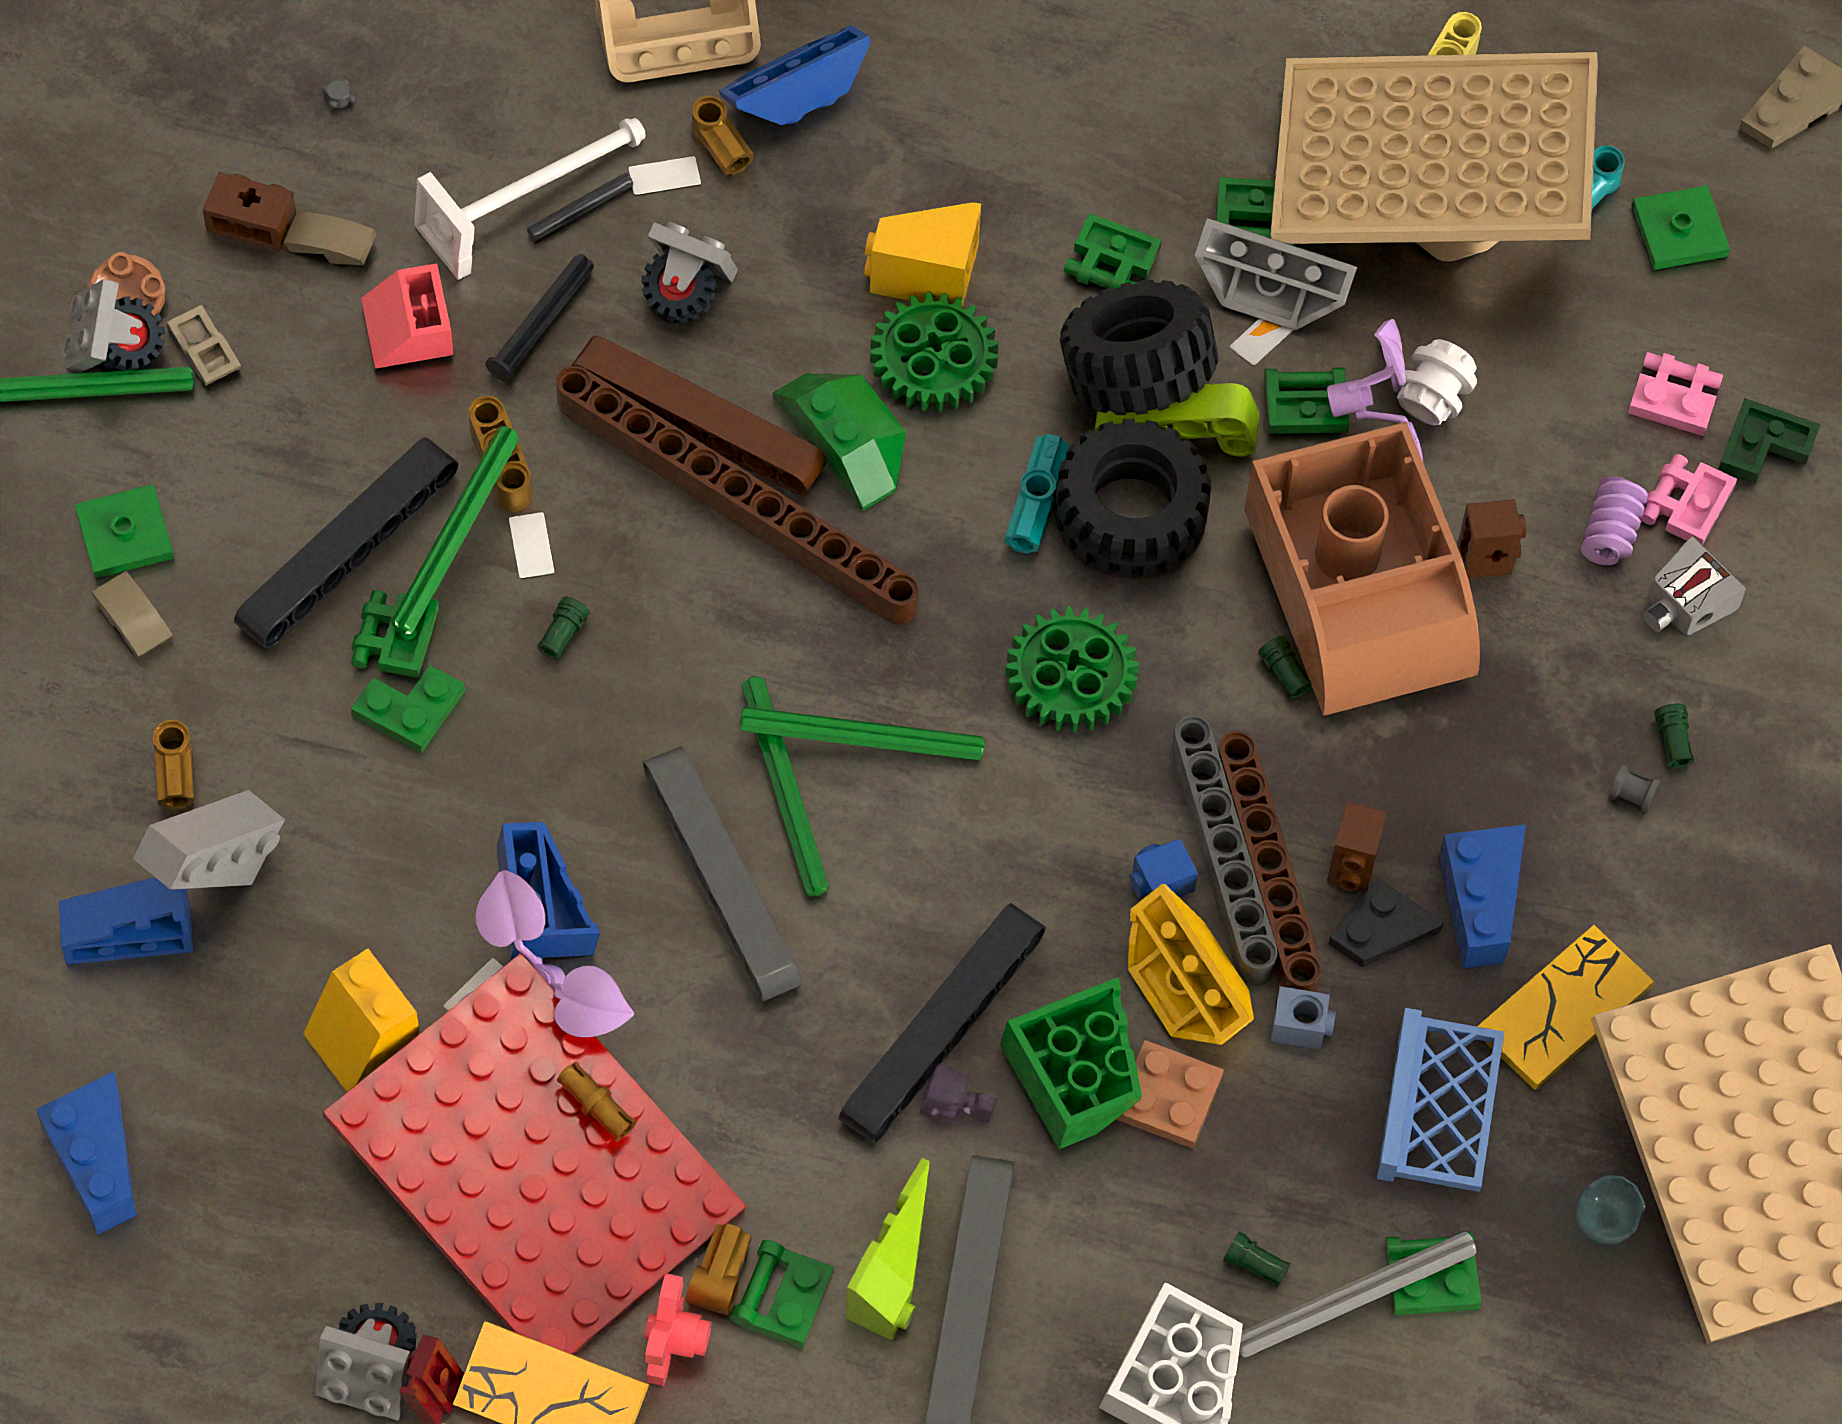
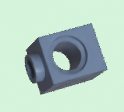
M1280 986L1270 1042L1321 1050L1324 1035L1332 1036L1336 1011L1328 1010L1330 994ZM1305 1014L1310 1016L1314 1022L1308 1024L1301 1023L1295 1016Z

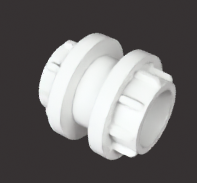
M1433 340L1431 344L1419 346L1415 350L1411 361L1417 370L1405 371L1406 383L1403 386H1399L1400 392L1397 395L1400 406L1414 418L1430 425H1440L1442 421L1454 419L1458 416L1462 409V402L1457 394L1467 395L1473 391L1477 384V379L1474 375L1477 367L1473 358L1462 348L1445 340Z

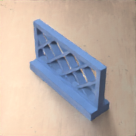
M1405 1008L1400 1026L1376 1179L1393 1182L1395 1177L1480 1192L1504 1031L1421 1017V1010ZM1427 1031L1444 1034L1452 1043V1046L1435 1055L1425 1042ZM1474 1040L1492 1042V1055L1477 1063L1465 1047ZM1458 1051L1470 1066V1069L1454 1079L1441 1062ZM1423 1054L1429 1060L1422 1064ZM1490 1065L1489 1075H1487L1483 1069ZM1434 1067L1447 1084L1429 1094L1419 1081L1421 1074ZM1476 1074L1485 1085L1486 1093L1472 1102L1459 1085ZM1452 1090L1465 1107L1452 1116L1447 1117L1435 1100ZM1417 1092L1422 1097V1100L1416 1103ZM1484 1104L1482 1115L1477 1108ZM1428 1105L1441 1123L1423 1133L1413 1120L1416 1112ZM1470 1113L1481 1126L1480 1133L1466 1141L1453 1123ZM1447 1129L1459 1146L1442 1157L1429 1139ZM1411 1131L1416 1136V1139L1410 1142ZM1478 1143L1476 1154L1471 1147ZM1421 1144L1435 1161L1424 1169L1406 1166L1408 1153ZM1464 1152L1475 1165L1473 1178L1456 1175L1447 1163ZM1438 1168H1441V1170H1442L1443 1172H1439V1171H1435V1170H1437Z

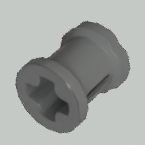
M1623 763L1612 785L1609 798L1615 799L1620 797L1641 806V811L1647 813L1661 779L1655 777L1651 780L1630 771L1629 765Z

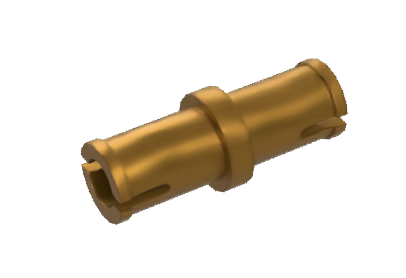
M577 1061L567 1066L558 1076L557 1082L582 1105L581 1111L587 1117L592 1115L613 1136L616 1142L620 1141L621 1138L623 1139L636 1125V1121L611 1098L612 1092L606 1086L600 1087L580 1067Z

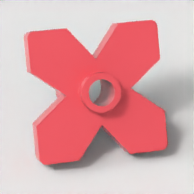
M665 1273L659 1296L657 1315L650 1313L645 1330V1339L648 1340L645 1352V1361L648 1363L647 1383L665 1385L671 1354L693 1358L694 1354L705 1356L712 1322L702 1320V1315L683 1311L684 1297H681L683 1277Z

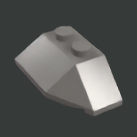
M1209 218L1206 219L1195 253V258L1221 306L1294 330H1298L1345 305L1357 270L1356 266Z

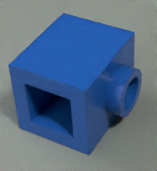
M1177 839L1162 846L1152 844L1142 849L1134 857L1133 870L1129 874V879L1137 897L1143 896L1145 898L1161 884H1166L1178 897L1195 891L1198 872L1181 839Z

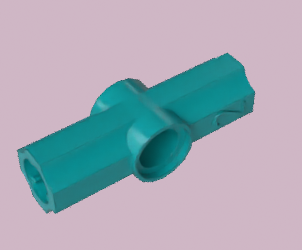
M1047 433L1044 436L1036 437L1026 472L1021 478L1020 491L1004 540L1005 544L1011 546L1014 551L1028 554L1030 552H1038L1049 514L1054 509L1059 468L1061 462L1066 458V452L1070 448V444L1063 441L1060 436ZM1039 491L1045 495L1035 496L1030 492Z

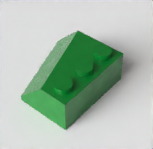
M1119 977L1008 1020L1000 1046L1058 1149L1096 1135L1141 1100L1142 1093L1134 1052L1130 1048L1127 1033L1128 1022L1125 1010L1123 1011L1120 997L1121 986Z

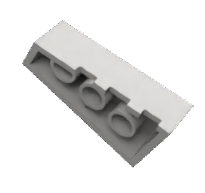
M247 790L149 825L133 860L169 889L252 885L266 856L277 846L280 840L278 833L285 819Z

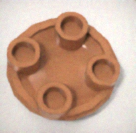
M117 252L93 271L87 288L103 279L119 283L117 300L129 296L130 300L140 298L143 299V306L150 303L154 307L151 311L153 316L160 313L165 302V284L160 271L149 260L137 255Z

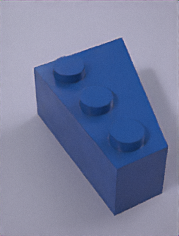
M545 823L502 824L496 846L499 872L507 870L523 878L536 892L545 911L543 933L537 939L522 940L524 946L536 957L541 958L594 955L600 931L596 923H592L582 904L583 898L578 888H574L566 872V864ZM514 942L508 945L510 959H514L520 952L515 948Z
M1526 824L1445 834L1438 857L1463 969L1503 964L1511 941Z
M153 877L59 901L61 947L66 965L194 952L191 906L187 889H169L157 878Z
M113 1071L37 1108L36 1113L41 1129L97 1235L137 1216L120 1090L115 1072Z

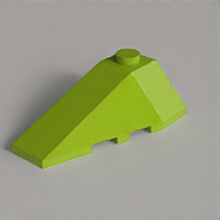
M921 1158L899 1196L896 1210L900 1212L897 1216L890 1212L888 1213L883 1222L878 1241L872 1240L847 1286L846 1319L892 1341L899 1327L904 1330L907 1329L916 1310V1306L912 1304L930 1165V1161Z

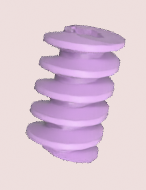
M1618 476L1600 478V487L1597 489L1596 500L1593 503L1592 514L1588 521L1589 526L1586 528L1585 540L1581 545L1583 556L1597 565H1615L1619 562V559H1626L1632 556V544L1636 542L1637 538L1635 531L1640 527L1641 521L1639 518L1643 516V504L1648 499V493L1645 489Z

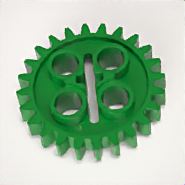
M927 292L925 302L920 303L914 295H911L909 307L898 301L896 302V314L885 311L883 323L876 322L875 335L871 336L870 345L872 349L870 350V363H874L873 375L874 377H881L882 389L893 386L892 399L895 400L904 394L907 407H910L918 400L921 401L922 411H926L929 403H935L938 412H942L944 402L949 401L954 409H958L960 397L971 403L973 402V390L983 394L985 392V381H993L994 368L998 366V355L996 354H998L999 346L998 341L994 340L995 328L987 327L986 315L975 318V305H971L964 310L961 297L956 299L953 304L947 303L946 293L941 295L938 302L933 301L930 292ZM947 328V329H951L952 331H951V332H942V331H940V329ZM903 340H913V341H915V342L908 344V343H904V342H902V341H903ZM961 360L965 361L966 363L956 364L953 361ZM927 372L929 373V375L921 376L917 375L916 373Z
M1071 606L1067 607L1066 615L1062 617L1053 608L1051 609L1050 620L1048 621L1037 614L1035 615V628L1024 623L1022 625V636L1014 635L1012 641L1014 649H1008L1006 661L1009 663L1006 664L1005 676L1010 678L1008 680V691L1017 692L1015 694L1016 705L1027 703L1025 714L1027 717L1037 712L1040 713L1039 725L1041 726L1046 724L1049 719L1055 720L1056 731H1059L1064 722L1070 723L1072 732L1076 733L1078 723L1084 722L1090 731L1093 730L1094 719L1096 718L1107 725L1109 724V711L1120 716L1122 714V702H1131V690L1136 689L1138 677L1134 675L1138 674L1139 662L1133 661L1136 648L1126 647L1129 635L1126 633L1116 636L1117 622L1105 627L1103 625V613H1100L1094 620L1089 619L1088 608H1084L1080 617L1074 616ZM1052 644H1058L1063 646L1064 649L1053 650L1050 649L1048 646ZM1099 653L1103 655L1104 658L1093 659L1089 657L1088 654ZM1069 668H1075V671H1070ZM1043 679H1050L1054 681L1056 684L1051 686H1045L1041 684L1039 681ZM1090 688L1096 693L1088 695L1081 693L1079 690Z

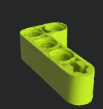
M1236 383L1205 384L1203 389L1198 393H1191L1189 399L1180 404L1178 402L1169 405V408L1158 411V409L1147 411L1148 414L1136 415L1135 412H1131L1125 416L1115 415L1112 411L1107 413L1097 411L1096 433L1099 432L1100 424L1113 421L1114 425L1122 424L1123 419H1135V423L1146 424V420L1158 422V428L1166 430L1167 427L1176 430L1179 432V439L1216 437L1221 449L1232 456H1250L1255 453L1257 447L1259 411L1248 388Z

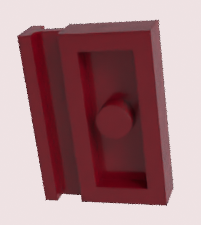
M423 1334L417 1349H414L409 1356L406 1374L410 1378V1382L407 1387L401 1386L399 1393L423 1424H442L443 1415L451 1414L454 1407L453 1402L465 1373L439 1338Z

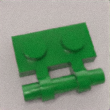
M1089 213L1074 244V252L1084 255L1085 258L1081 262L1069 257L1066 261L1064 272L1076 276L1078 282L1086 285L1092 282L1105 288L1110 287V289L1118 288L1120 284L1127 282L1137 284V282L1129 280L1131 274L1147 278L1161 249L1162 240ZM1100 261L1118 268L1116 274L1097 268L1098 262Z
M373 590L369 602H366L362 609L361 618L363 623L360 633L356 634L353 639L351 649L354 651L351 664L356 668L364 669L367 667L370 656L379 655V671L419 678L439 611V601L431 599L413 633L404 635L393 629L391 620L406 594L398 593L395 606L385 605L387 599L385 592ZM383 623L389 624L385 638L376 636L378 626Z

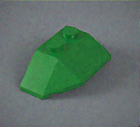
M805 373L773 392L772 397L805 439L824 453L827 458V467L862 511L896 492L906 430L861 374Z

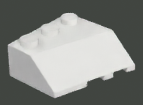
M1165 1282L1151 1305L1099 1408L1128 1424H1228L1231 1416V1398L1234 1377L1237 1371L1243 1324Z

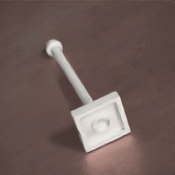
M626 118L620 121L619 130L462 209L457 206L433 174L429 172L417 178L414 226L456 279L459 280L471 274L472 244L475 229L471 221L626 143L630 147L638 146L641 140L645 139V130L638 119L633 118L630 120Z

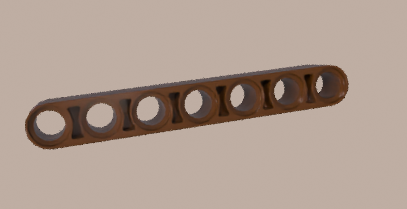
M592 336L571 365L582 367L726 459L797 495L807 493L827 463L824 453L813 444L601 336Z
M1232 731L1221 739L1218 753L1277 946V959L1274 969L1279 986L1317 992L1322 972L1321 962L1257 747L1253 738L1247 733ZM1239 754L1242 757H1244V759L1233 760L1229 758L1227 755ZM1247 789L1255 795L1246 797L1238 791ZM1260 826L1264 828L1266 831L1263 833H1255L1252 832L1248 827ZM1263 862H1269L1274 864L1277 868L1273 870H1267L1262 868L1259 864ZM1281 899L1288 905L1278 907L1273 905L1270 900ZM1292 936L1295 937L1299 942L1296 944H1288L1285 943L1281 939V937ZM1302 973L1307 975L1310 980L1300 982L1294 979L1292 975Z

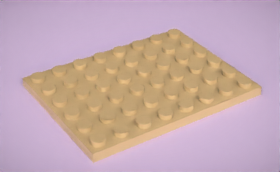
M1597 52L1286 58L1271 239L1285 244L1590 240L1598 71Z
M1831 944L1594 1015L1591 1018L1706 1343L1709 1344L1842 1302V973Z

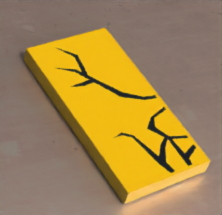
M1593 925L1477 1027L1504 1031L1501 1059L1534 1090H1537L1597 1037L1591 1021L1594 1015L1635 1003L1652 988L1654 981ZM1484 1041L1491 1049L1493 1048L1492 1042Z
M484 1321L453 1405L502 1424H634L649 1384Z

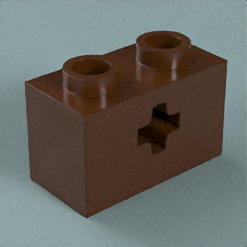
M222 172L218 173L202 209L206 231L281 251L296 215L292 191L277 184L266 185L252 181L240 174L229 175Z
M1515 499L1469 503L1466 505L1457 545L1468 578L1512 574L1515 559L1521 557L1520 540L1521 538H1526L1527 532L1524 514H1518Z
M1346 802L1327 882L1335 883L1336 886L1346 891L1361 890L1366 892L1368 890L1387 812Z

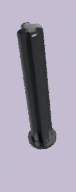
M578 254L570 261L496 357H489L485 362L486 368L495 378L503 382L512 381L514 369L593 270V262L585 255Z

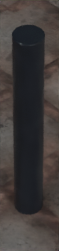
M625 172L528 227L527 232L530 238L535 242L633 186L631 177Z

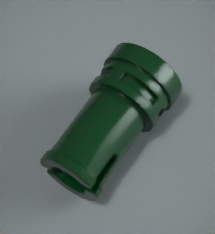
M563 596L559 601L558 607L553 613L554 619L537 645V649L542 654L554 660H559L562 651L574 632L580 630L590 615L589 609L584 604L568 596Z
M1278 636L1268 641L1259 649V657L1270 671L1275 672L1288 692L1290 699L1298 698L1311 689V682L1295 660V652L1291 649L1290 643L1285 636Z
M1674 703L1659 707L1654 711V716L1659 733L1663 735L1668 766L1671 768H1681L1692 764L1694 757L1687 733L1689 722L1686 705Z
M1239 1231L1231 1243L1223 1262L1237 1266L1242 1271L1245 1268L1278 1288L1291 1263L1285 1262L1258 1247V1242L1250 1240L1246 1234Z

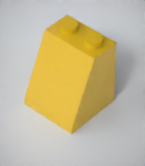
M972 202L880 218L876 233L869 232L865 248L867 260L864 276L870 277V293L910 301V296L914 295L920 303L925 302L927 292H930L933 301L938 302L941 295L946 293L947 303L953 304L956 299L961 297L963 308L978 250L981 204Z
M366 949L332 971L303 1034L347 1093L416 1038L420 1032L416 1010L371 951Z

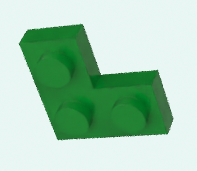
M429 665L408 696L372 678L352 706L351 714L352 717L422 754L466 691L465 683L432 665Z

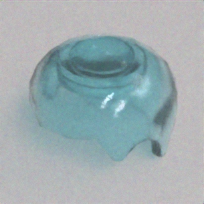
M1607 1174L1593 1181L1580 1195L1576 1208L1578 1226L1584 1235L1598 1244L1617 1245L1630 1238L1631 1234H1634L1638 1229L1641 1215L1645 1210V1202L1638 1187L1624 1176Z

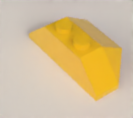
M1161 884L1131 908L1130 921H1132L1129 937L1128 971L1171 1037L1222 1045L1254 1020L1249 989L1206 923L1166 884Z

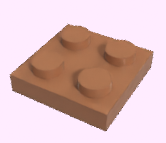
M1144 1040L1135 1062L1142 1093L1141 1100L1116 1120L1193 1149L1222 1080L1224 1069Z

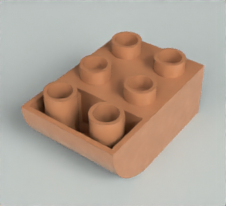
M1407 422L1252 461L1244 511L1323 716L1478 675L1480 641L1469 580L1461 555Z

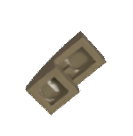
M297 211L284 244L290 252L324 254L331 264L364 265L377 233L373 228L343 218Z
M202 304L167 321L166 327L205 386L241 368V364L222 332L218 333Z
M127 571L91 592L112 627L116 626L136 659L172 638L173 634Z

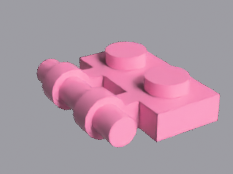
M1647 352L1643 367L1658 372L1656 378L1640 373L1628 414L1704 436L1717 396L1704 393L1702 389L1705 385L1719 390L1723 374L1709 371L1710 366L1700 363L1696 367L1674 360L1675 356L1663 353V356ZM1672 375L1692 381L1691 387L1688 388L1668 382V377Z
M1675 454L1670 463L1665 464L1658 475L1660 481L1655 490L1648 493L1647 502L1643 504L1645 507L1644 513L1640 519L1648 525H1653L1658 516L1664 514L1670 517L1665 531L1686 541L1693 536L1703 545L1733 491L1737 479L1700 462L1693 474L1685 470L1688 460L1680 454ZM1678 487L1685 490L1679 501L1669 497L1673 489Z

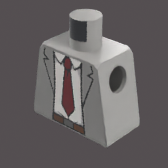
M1692 536L1653 579L1647 596L1653 606L1646 610L1643 616L1647 625L1656 632L1661 631L1668 624L1672 623L1682 634L1691 635L1739 609L1746 588Z

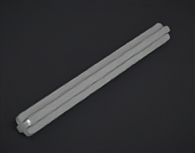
M1462 1232L1249 1327L1241 1333L1239 1352L1243 1357L1253 1355L1470 1258L1476 1254L1475 1243L1468 1232Z

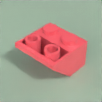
M437 263L397 270L361 298L375 369L454 355L451 327Z

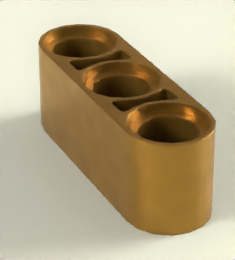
M481 396L475 399L470 404L468 410L471 437L480 460L499 427L506 426L513 429L504 405L499 399L492 396ZM486 419L494 420L491 423H481V421ZM519 443L515 446L492 488L499 506L509 512H520L526 509L532 501L531 474ZM513 484L521 486L517 489L506 488L507 486Z

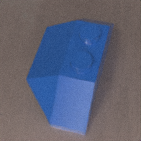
M852 25L845 27L836 34H829L807 43L740 76L728 86L720 89V96L740 110L779 125L796 123L803 118L804 114L816 108L830 106L836 102L838 97L849 92L871 43L869 35Z

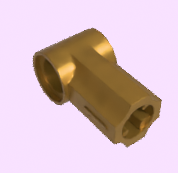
M704 96L695 101L692 109L691 127L693 138L706 147L724 175L732 174L734 176L744 171L753 161L754 154L728 118L725 103L715 96ZM712 119L715 122L709 123L702 120Z
M178 720L163 721L156 726L152 737L155 752L158 806L166 807L170 810L184 809L186 806L194 804L191 738L189 730L184 723ZM172 740L182 743L180 747L173 750L163 747L165 743Z
M728 1223L725 1225L716 1224L701 1266H696L691 1277L686 1295V1303L724 1315L730 1313L738 1291L740 1281L738 1276L751 1243L750 1234L735 1225Z

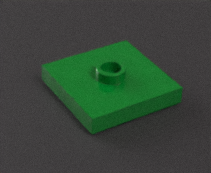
M1708 185L1633 198L1631 206L1653 270L1728 257L1730 248Z
M154 484L74 504L95 579L174 559Z

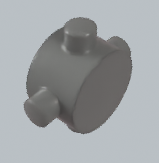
M345 79L332 81L328 86L324 85L322 88V92L327 94L328 106L331 109L343 108L355 100V96L350 94L349 82Z

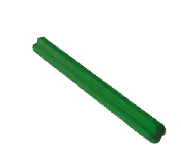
M178 367L0 378V402L190 391L194 386L192 368Z
M501 426L494 434L391 620L393 629L404 635L413 633L517 445L519 437L515 430Z
M752 676L742 682L741 688L747 707L774 710L764 678ZM756 733L804 891L807 896H821L822 893L828 891L829 884L783 736Z
M744 707L742 709L739 723L740 729L746 732L980 760L982 758L985 745L984 738L977 735Z

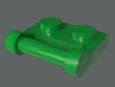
M1219 177L1216 221L1228 225L1229 219L1272 222L1275 180ZM1235 226L1271 238V228Z
M1265 368L1264 390L1266 392L1268 433H1348L1350 425L1349 414L1338 417L1333 416L1327 390L1279 391V388L1327 387L1346 382L1345 368H1332L1331 372H1278L1277 368Z
M1468 1231V1233L1470 1234V1236L1472 1237V1239H1473V1241H1474V1236H1473L1472 1231ZM1399 1236L1386 1237L1385 1254L1387 1266L1451 1237L1400 1240ZM1475 1255L1461 1261L1460 1264L1449 1266L1391 1292L1394 1316L1480 1310L1482 1302Z
M762 1240L757 1251L759 1260L741 1303L736 1304L733 1308L730 1320L741 1327L803 1349L833 1277L834 1266L785 1249L777 1242ZM774 1266L784 1267L786 1272L768 1315L764 1316L757 1313L756 1309Z

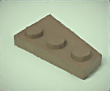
M1804 45L1741 120L1739 129L1772 149L1808 128V124L1824 114L1827 116L1832 114L1842 104V68Z

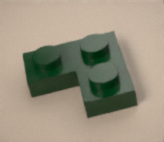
M1745 398L1718 470L1756 483L1768 451L1806 464L1821 424Z

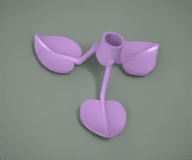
M1391 319L1385 321L1374 334L1381 342L1386 361L1385 369L1361 380L1357 379L1327 386L1329 403L1334 417L1356 413L1357 420L1368 418L1396 422L1397 424L1407 422L1423 461L1422 449L1412 422H1408L1407 418L1402 415L1366 411V406L1373 405L1371 385L1391 378L1393 390L1398 392L1400 391L1399 386H1403L1406 383L1401 337L1395 320Z
M507 870L499 872L479 900L476 908L477 928L482 937L494 946L505 947L514 942L515 948L531 962L536 971L552 987L554 996L561 999L554 1012V1018L560 1028L576 1037H594L609 1033L629 1021L634 1016V1012L624 999L617 983L607 972L594 966H582L572 970L565 977L564 972L558 966L543 964L541 957H536L524 946L522 940H534L543 933L545 926L544 907L536 892L523 878ZM470 993L466 994L460 1001H462V1000H463L465 997H467Z

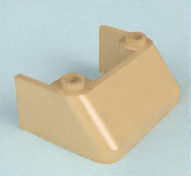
M594 0L608 68L617 80L621 82H635L748 63L758 55L761 47L755 0H709L710 7L638 19L635 17V10L631 0Z

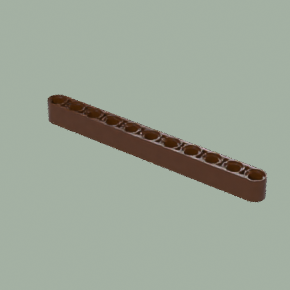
M570 366L559 372L556 377L557 405L563 414L887 621L894 624H905L915 618L918 610L919 586L911 575L586 369L579 366ZM580 390L581 392L575 394L569 393L568 391ZM603 410H611V411H613L612 413H609V414H602V413H600V411H603ZM636 430H642L645 433L633 434L632 432ZM667 451H675V452H678L677 454H674V455L664 454V452H667ZM706 471L710 474L706 476H700L696 473ZM732 492H740L743 495L736 497L728 494ZM763 513H773V514H775V516H773V517H764V516H761V514H763ZM798 533H804L808 535V537L797 538L794 537V535ZM830 554L840 555L841 558L830 559L826 556ZM863 575L873 576L874 579L863 580L859 577ZM896 596L906 597L908 600L901 602L893 600L892 598Z

